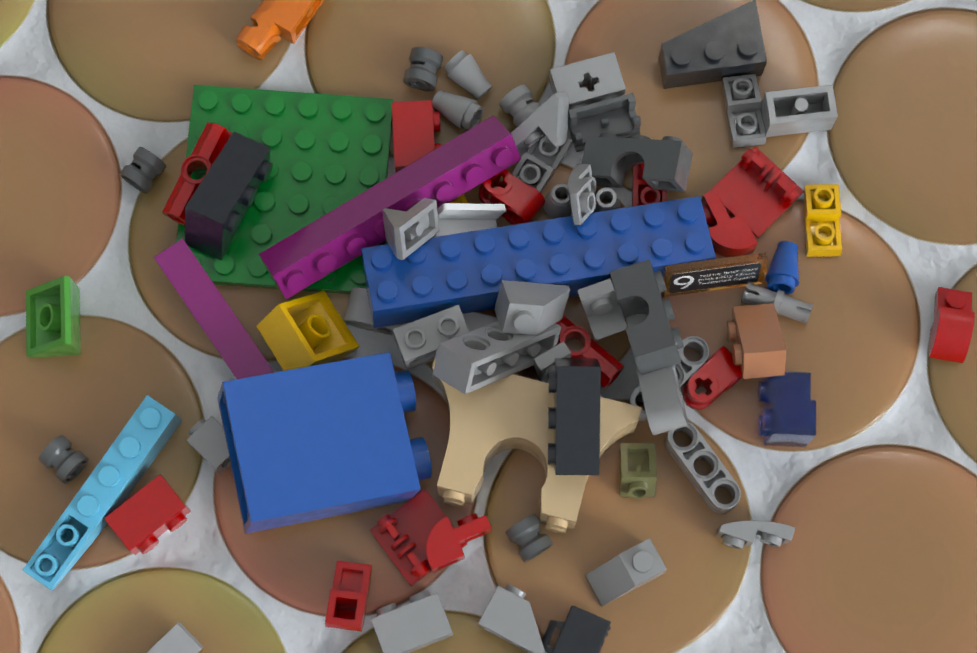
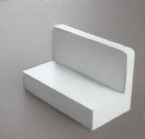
M444 203L437 209L440 231L433 237L496 228V219L506 212L505 204Z

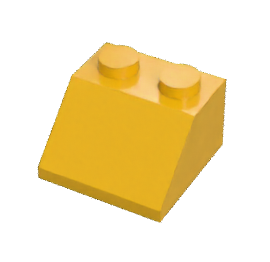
M325 291L278 304L256 326L283 371L337 362L360 347Z

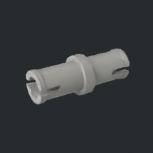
M749 281L741 301L751 305L774 303L777 314L802 322L805 325L808 322L814 305L784 295L785 291L778 290V292L752 284Z

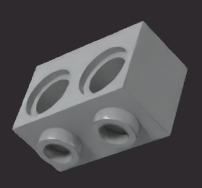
M459 305L393 329L394 339L406 370L433 361L440 343L469 332Z

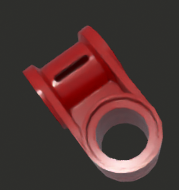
M506 169L484 181L478 191L479 199L483 204H505L506 212L501 216L511 225L531 222L545 204L544 196L536 188L524 183Z
M725 346L718 349L691 376L684 387L683 400L691 409H705L724 391H728L742 378L740 365H734L732 353ZM701 387L706 389V392L700 395L695 393V389Z

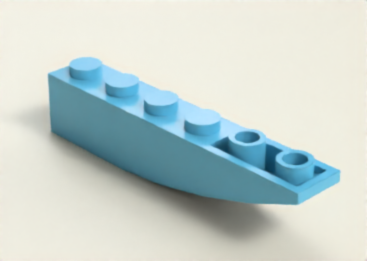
M147 395L23 568V571L53 591L108 524L104 518L124 503L183 420Z

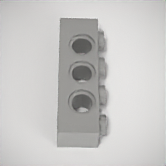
M496 321L440 343L435 355L436 363L433 375L463 394L470 393L533 366L535 357L557 345L561 326L555 323L538 335L502 333L499 322Z

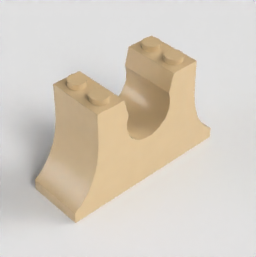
M434 358L432 372H434L436 358ZM512 374L470 393L463 394L433 375L434 383L442 392L450 414L449 440L437 483L438 496L444 498L443 502L456 507H464V503L473 504L484 484V471L489 461L502 451L519 449L535 456L545 472L546 481L541 488L539 498V522L545 523V529L552 532L565 534L566 529L573 531L585 485L590 475H555L554 465H548V443H554V429H548V407H555V393H549L548 383ZM600 397V458L618 440L634 433L642 407Z

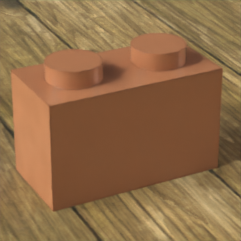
M774 303L733 307L732 321H727L726 323L727 338L729 342L734 341L735 345H732L734 365H740L743 379L785 375L786 347Z

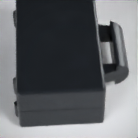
M572 605L565 622L550 620L542 639L545 652L600 653L605 637L608 636V631L611 629V622ZM555 627L562 629L554 648L549 647L548 644Z

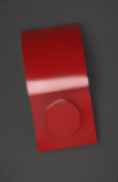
M716 189L703 194L701 202L707 225L711 226L709 232L714 252L728 258H739L753 253L758 243L743 213L730 219Z
M938 287L935 293L934 322L930 329L929 358L958 363L964 362L969 350L974 327L975 312H972V292Z
M476 513L458 520L459 527L454 529L448 516L436 523L430 531L426 543L427 560L432 573L464 560L465 555L460 545L491 532L492 528L486 515L479 518Z
M344 561L336 562L325 627L362 632L367 611L372 565Z

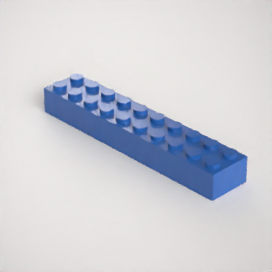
M700 196L594 212L581 225H574L572 216L432 237L404 260L396 258L389 244L362 248V268L373 328L413 322L459 305L462 314L495 309L502 280L566 285L570 288L568 297L579 296L577 291L579 289L611 279V271L649 259L654 272L661 270L664 282L671 281L672 274L712 269L716 259Z

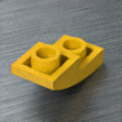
M808 184L804 186V226L807 257L841 256L842 240L839 220L842 213L839 184Z

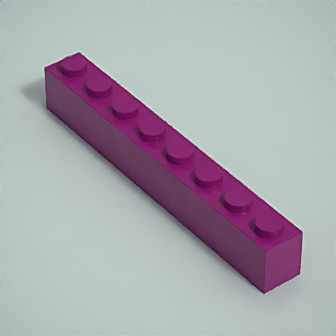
M493 115L258 255L285 299H288L362 255V248L377 246L385 241L383 209L408 211L424 198L435 199L438 209L442 204L451 202L521 160L513 137Z

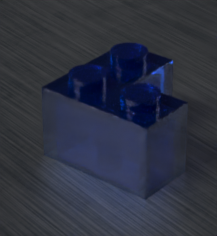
M785 372L783 376L765 377L764 381H759L758 400L759 402H764L763 415H759L758 435L764 436V446L806 447L816 436V400H811V373Z

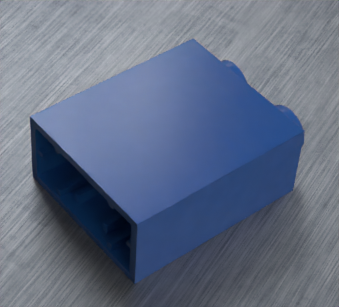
M390 352L222 382L217 400L245 534L408 502L421 489L419 480L431 478V459L426 441L423 437L409 439L404 413L416 410L414 383L408 370L394 372Z

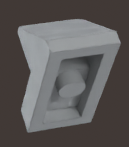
M565 91L554 93L511 132L516 147L523 145L532 146L543 137V132L556 147L566 144L569 95Z
M424 198L408 211L387 208L382 210L386 241L397 259L404 260L440 231L437 202L435 199Z
M611 279L577 290L595 340L625 331L628 328Z

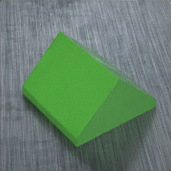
M62 276L26 290L27 357L81 355L80 289L71 277Z

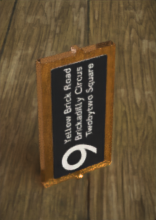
M767 252L665 266L663 279L667 290L663 291V297L747 286L748 281L755 285L762 284L764 274L768 272Z

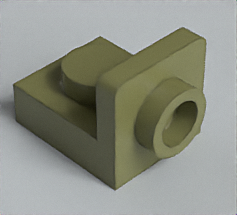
M620 443L621 497L642 499L655 496L657 481L655 443Z

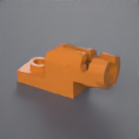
M263 0L257 10L250 16L253 27L245 25L235 39L238 41V47L250 56L263 60L266 54L281 40V37L295 44L324 0Z

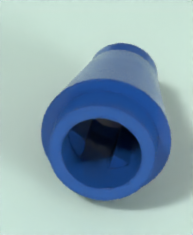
M789 241L778 243L765 277L769 290L775 292L782 290L785 291V294H791L794 292L795 287L799 285L797 244Z

